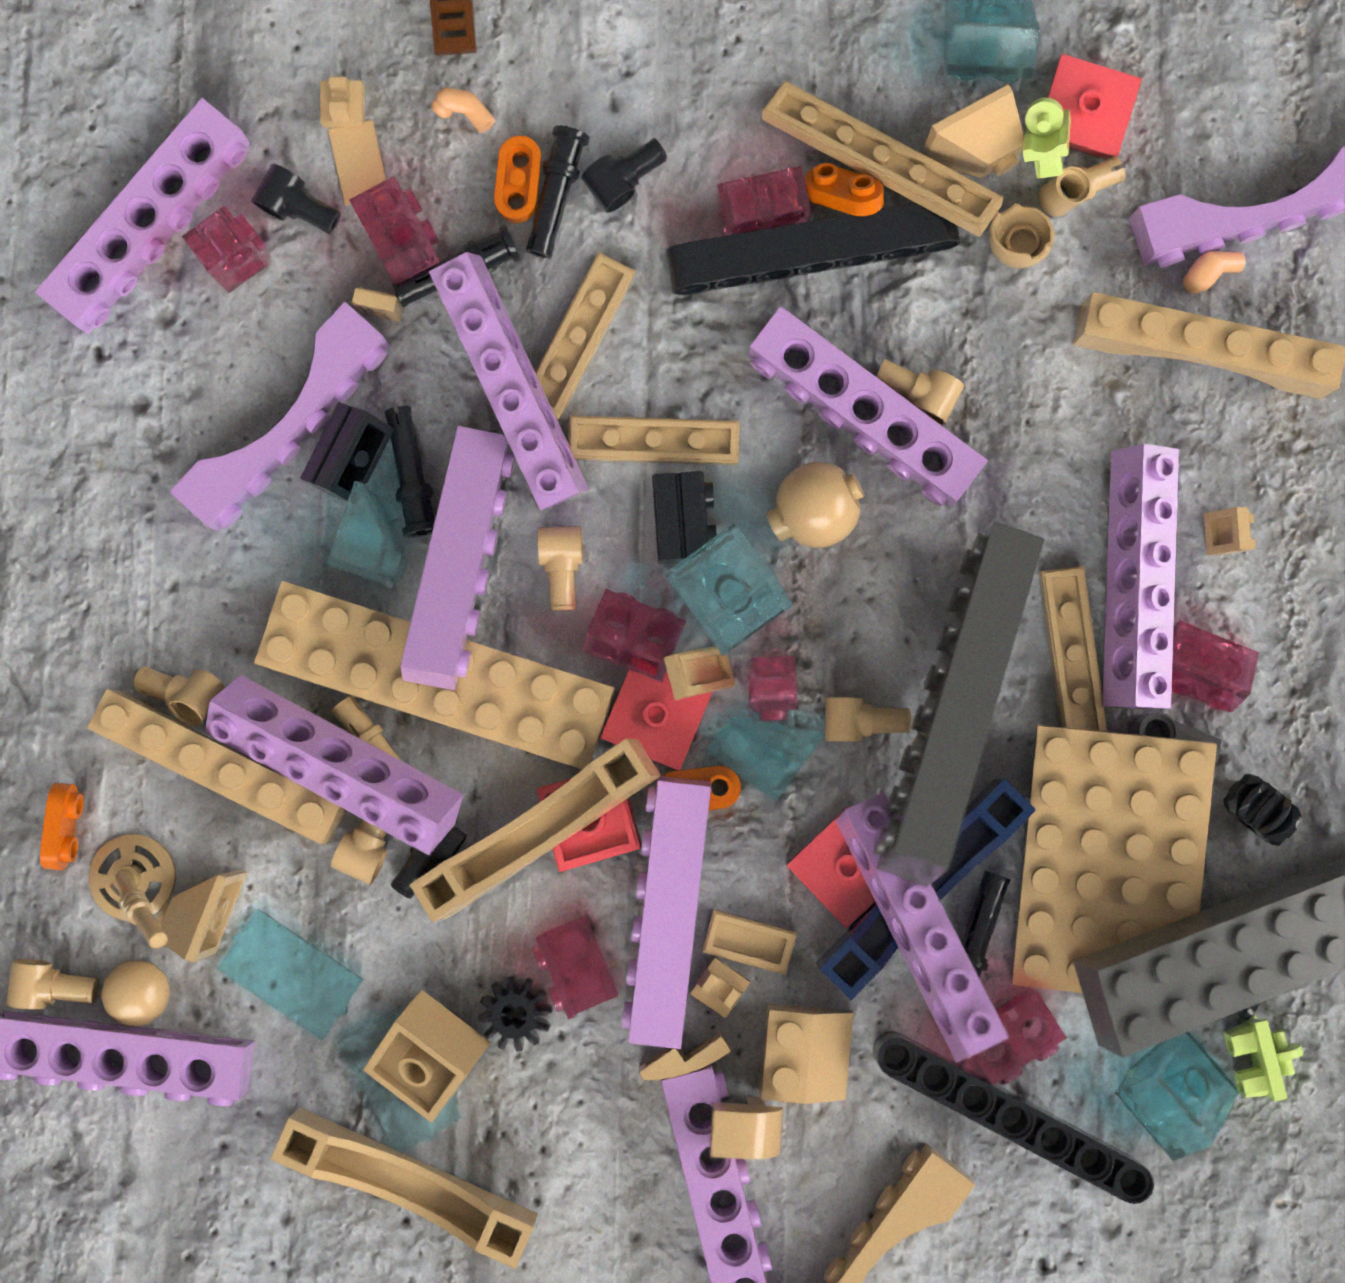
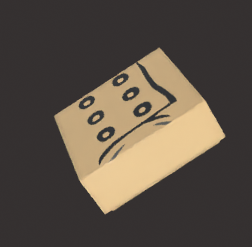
M360 287L354 290L352 304L360 314L400 322L403 307L396 295Z

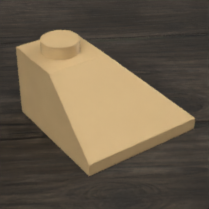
M1009 84L932 125L921 153L954 171L983 178L992 172L999 176L1015 167L1019 163L1018 157L1023 150L1024 135L1013 91Z
M238 869L218 874L172 897L170 902L166 901L157 916V922L167 935L165 946L184 960L192 963L215 954L247 872Z

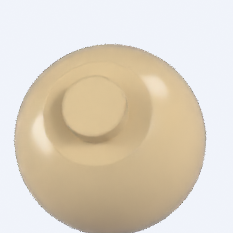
M811 462L795 468L783 479L776 494V507L766 511V515L774 534L780 542L793 538L803 546L812 548L829 547L845 539L855 528L861 513L859 499L864 497V492L854 474L847 476L843 469L830 463Z

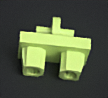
M1040 98L1032 102L1026 111L1023 142L1024 162L1034 161L1037 178L1060 176L1063 174L1062 156H1068L1070 109L1063 110L1062 106L1052 98Z
M1255 1014L1247 1021L1242 1020L1241 1025L1224 1031L1223 1036L1229 1054L1236 1057L1250 1053L1253 1063L1251 1068L1234 1072L1238 1093L1244 1097L1266 1096L1274 1102L1288 1099L1282 1076L1295 1074L1292 1060L1304 1054L1302 1045L1299 1043H1287L1283 1029L1270 1032L1268 1020L1257 1019Z

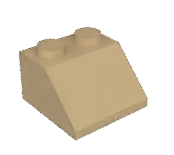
M421 990L394 1022L363 1071L432 1123L491 1042L445 1008L440 1002Z
M767 1003L759 1080L761 1100L800 1104L846 1100L853 1011Z

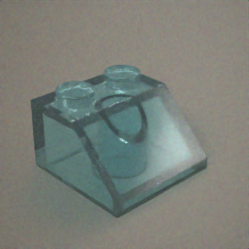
M946 0L944 62L947 75H953L960 80H974L978 76L995 77L1003 82H1016L1019 78L1032 79L1040 33L1032 0Z
M355 481L327 565L345 575L392 589L394 580L401 581L407 566V557L403 556L405 548L379 497L364 483Z
M734 523L664 573V576L697 625L722 656L729 653L793 606L775 575Z
M1189 1032L1154 1046L1130 1067L1115 1092L1124 1106L1135 1116L1172 1161L1213 1145L1239 1094L1233 1082Z

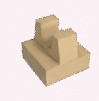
M329 77V81H320V123L323 128L365 127V85L362 80H349L347 77Z
M1234 507L1203 513L1207 556L1245 552L1256 548V539H1251L1250 523H1254V514L1249 513V507Z
M714 956L691 989L690 994L726 1019L749 986L750 980Z

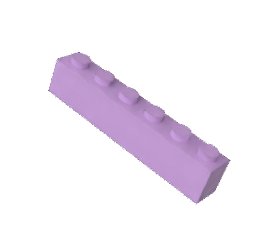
M457 426L400 666L403 681L456 690L458 677L466 678L471 651L465 650L468 635L476 636L480 610L474 609L477 595L484 596L486 593L489 570L483 569L486 555L493 556L495 552L498 530L492 529L495 516H503L507 491H502L501 486L503 477L511 478L515 462V456L513 452H509V443L503 434Z
M661 776L658 779L657 787L649 786L646 812L654 813L652 830L644 829L641 855L649 856L648 873L639 872L636 899L644 900L643 916H634L631 942L639 943L638 960L629 959L626 985L635 986L633 1002L624 1003L622 1028L630 1029L628 1043L681 1049L711 790L710 781Z

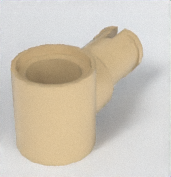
M1113 156L1089 168L1083 166L1064 168L1062 175L1052 177L1039 190L1038 199L1041 208L1050 216H1064L1079 204L1092 199L1096 192L1123 182L1126 176L1124 167L1112 172L1114 167L1119 166L1122 162L1118 157ZM1060 186L1067 190L1069 198L1062 193Z
M884 359L876 375L878 379L897 393L908 398L910 403L940 425H946L964 388V384L959 379L946 372L931 369L928 374L921 371L919 375L887 359Z
M581 526L538 527L539 565L544 566V572H548L551 610H575L574 571H579L578 564H583Z
M144 666L138 670L134 678L136 692L164 700L171 714L180 722L191 727H200L208 715L210 700L225 688L217 677L200 669L194 670L189 677L180 674L173 677Z
M825 698V741L863 742V737H871L872 734L910 732L911 712L909 708L872 707L871 703H864V698Z
M363 820L359 829L354 828L352 833L347 832L343 836L333 856L331 868L371 885L376 879L387 855V849L383 848L386 843L383 840L386 832Z
M15 959L11 961L6 1006L19 1009H44L47 1004H54L56 1000L93 1004L98 995L99 979L62 974L60 970L52 969V963L48 961Z

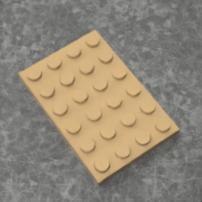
M1036 725L1029 803L1036 811L1027 819L1011 974L1012 985L1082 993L1073 961L1200 912L1217 743Z

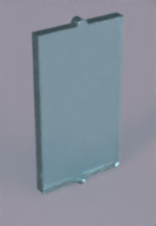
M261 909L256 910L242 933L233 937L234 945L217 968V970L320 1040H324L338 1017L348 1012L346 1005L364 980Z
M400 1005L375 1020L368 1018L365 1020L363 1027L337 1042L395 1150L402 1153L425 1139L432 1141L437 1132L459 1121L462 1117L452 1098H450L431 1123L363 1071L394 1022L404 1011Z

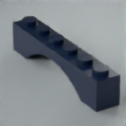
M995 778L966 807L949 868L931 883L939 901L980 862L1006 842L1036 811L1005 778ZM876 902L815 963L851 1001L883 969L898 949Z

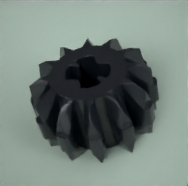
M1245 774L1239 781H1236L1223 799L1225 808L1236 820L1271 845L1280 846L1286 838L1289 839L1297 830V825L1302 821L1299 808L1290 799L1268 782L1253 774Z
M510 975L507 978L508 991L501 983L495 981L491 985V989L496 998L490 995H483L480 1003L491 1009V1011L480 1013L478 1021L493 1023L484 1032V1036L489 1039L497 1032L501 1034L502 1037L498 1042V1048L502 1050L508 1044L509 1038L513 1039L515 1050L517 1052L522 1051L524 1048V1036L535 1046L540 1042L539 1034L535 1029L547 1032L551 1026V1023L546 1019L539 1017L551 1014L553 1011L551 1004L538 1005V1002L546 996L547 991L545 988H541L536 993L531 994L529 990L534 980L530 977L525 980L522 989L518 988L516 976ZM510 1004L513 1008L522 1006L525 1012L521 1018L525 1021L521 1022L518 1018L510 1021L506 1017L510 1008L506 1007V1005Z

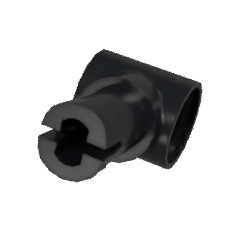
M653 138L626 157L619 156L616 159H613L611 155L601 157L583 172L581 179L605 212L611 213L621 208L636 193L635 187L639 184V179L666 162L667 155L661 144Z
M272 163L251 202L279 220L285 221L287 216L294 220L299 217L331 234L339 222L340 211L310 195L309 190L304 187L305 182L296 174L280 165Z
M454 826L429 855L412 846L408 860L392 881L391 887L404 897L411 899L415 893L410 884L445 860L453 857L468 835Z

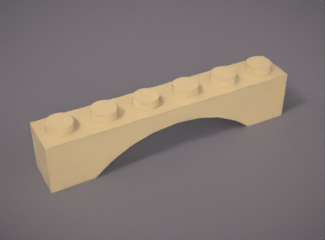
M1092 292L1081 304L1073 346L1110 354L1154 356L1210 365L1252 377L1278 390L1319 399L1340 388L1345 363V346L1096 292Z
M106 689L87 726V729L321 845L332 842L347 810L331 803L265 765L196 731L161 709L124 691Z
M626 738L589 763L577 775L537 805L481 841L445 860L411 883L410 887L432 922L450 918L661 777L639 740Z
M298 1108L288 1118L270 1160L308 1177L348 1186L399 1205L443 1228L474 1251L516 1269L538 1216L536 1212L303 1108Z
M927 1143L921 1151L915 1149L905 1160L901 1169L904 1174L895 1187L892 1185L887 1186L879 1196L875 1205L878 1210L869 1223L862 1221L850 1238L852 1246L843 1259L838 1256L831 1262L823 1277L826 1280L825 1283H862L867 1273L878 1260L904 1238L929 1226L950 1221L974 1188L975 1183L966 1172Z

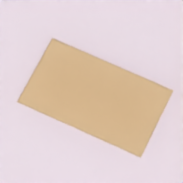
M373 120L365 121V127L329 129L328 133L344 205L390 196Z

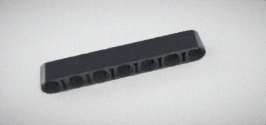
M917 203L884 208L869 216L849 214L674 245L665 252L673 294L690 295L935 253L954 248L961 242L956 224Z
M895 1031L885 1032L875 1040L873 1057L880 1069L889 1077L1127 1203H1142L1152 1194L1154 1188L1153 1176L1133 1156ZM892 1044H900L905 1047L904 1058L897 1064L884 1062V1052ZM931 1065H940L944 1071L940 1082L934 1085L925 1084L923 1082L924 1071ZM970 1086L981 1087L982 1097L978 1103L974 1105L962 1103L963 1092ZM1010 1107H1019L1021 1116L1018 1122L1012 1126L1002 1125L1001 1118L1004 1111ZM1054 1127L1059 1128L1060 1135L1058 1141L1052 1146H1042L1041 1137L1045 1130ZM1088 1149H1098L1097 1161L1090 1167H1082L1080 1163L1082 1154ZM1132 1169L1137 1170L1135 1183L1130 1187H1120V1179L1124 1172Z

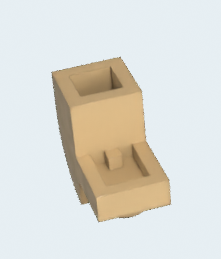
M746 1096L745 1104L713 1102L710 1134L711 1157L765 1159L778 1156L781 1153L783 1107L766 1106L761 1097Z

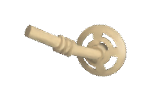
M140 834L116 837L103 845L92 860L89 870L91 894L104 912L117 919L127 920L131 924L137 925L152 948L163 947L167 942V935L153 915L160 911L166 901H169L174 891L176 871L172 857L161 843L151 837ZM136 846L151 852L160 866L154 868V865L146 856L135 852ZM119 848L121 858L111 865L108 874L100 873L101 866L106 857ZM133 859L142 863L146 871L141 866L132 864ZM151 882H160L161 887L157 896L152 902H149L145 893L149 889ZM112 885H114V887L119 891V894L114 890ZM105 888L109 896L119 902L120 908L110 903L101 889Z

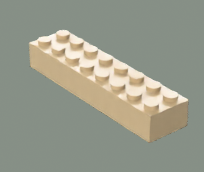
M281 581L254 664L579 769H584L593 761L616 690L614 687L468 640L466 641L465 650L471 651L469 669L466 678L458 677L456 690L403 681L400 666L411 622Z

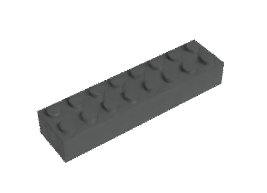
M994 521L985 535L978 533L972 549H967L959 573L963 574L964 578L960 588H955L948 605V611L953 613L948 626L944 625L936 645V650L940 651L941 654L937 664H932L925 680L924 689L930 692L924 705H919L913 719L911 729L918 731L912 745L906 746L901 758L899 770L904 771L905 775L899 787L894 786L887 804L886 811L893 814L887 828H881L875 843L874 853L880 855L876 869L926 887L948 870L1045 538Z
M1345 856L1073 961L1098 1045L1124 1058L1345 969Z

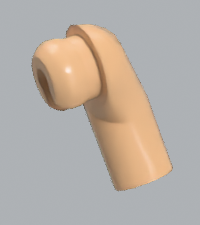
M445 87L436 92V98L433 99L431 104L434 113L441 118H449L453 112L464 114L479 133L487 131L495 122V118L477 96L470 91Z
M1209 251L1203 253L1184 276V288L1191 294H1199L1201 291L1208 290L1222 273H1240L1244 269L1246 262L1244 254L1242 252Z

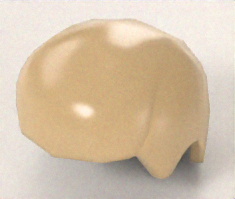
M1018 203L1013 204L1002 213L997 212L995 214L988 234L993 255L1003 265L1015 269L1028 268L1045 259L1052 250L1055 237L1052 223L1047 215L1038 208L1021 206Z
M125 960L114 967L106 976L101 991V998L105 1012L117 1023L137 1027L152 1023L165 1012L171 991L168 977L157 965L149 961Z

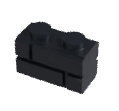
M338 402L300 479L333 497L357 505L364 491V485L368 483L394 428L364 410Z
M703 471L652 475L658 564L709 561V550H717L716 524L707 525L706 508L714 507L713 482H704Z

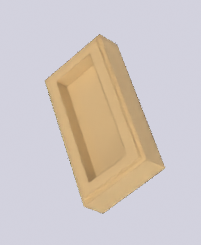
M724 645L664 657L675 700L735 686Z
M713 909L702 952L786 975L797 932Z

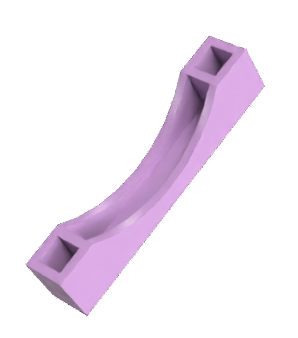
M1345 146L1326 162L1320 173L1311 183L1296 193L1274 202L1250 207H1224L1199 202L1179 194L1139 206L1129 218V222L1143 265L1147 266L1158 262L1160 268L1167 267L1184 260V254L1198 250L1201 256L1205 252L1223 249L1225 242L1239 238L1240 243L1244 244L1265 236V230L1279 227L1281 232H1285L1302 226L1306 223V218L1320 215L1321 220H1325L1344 213Z
M344 302L316 332L314 356L308 379L297 401L284 418L263 437L242 449L220 457L198 460L169 492L207 527L219 532L222 527L226 529L232 526L243 512L241 506L251 496L257 497L269 486L272 480L270 475L280 464L283 466L287 465L296 457L301 448L298 444L309 432L315 434L326 424L329 419V414L327 413L338 401L343 403L353 395L358 387L356 381L366 370L373 371L383 362L387 355L385 350L389 346L384 336Z

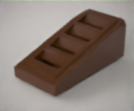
M430 0L435 56L477 53L474 0ZM464 13L465 18L442 19L441 15ZM466 30V36L443 38L442 31Z

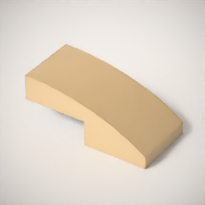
M718 1031L686 1055H684L681 1049H662L639 1066V1075L645 1081L661 1080L688 1074L719 1060L731 1052V1047L722 1032Z

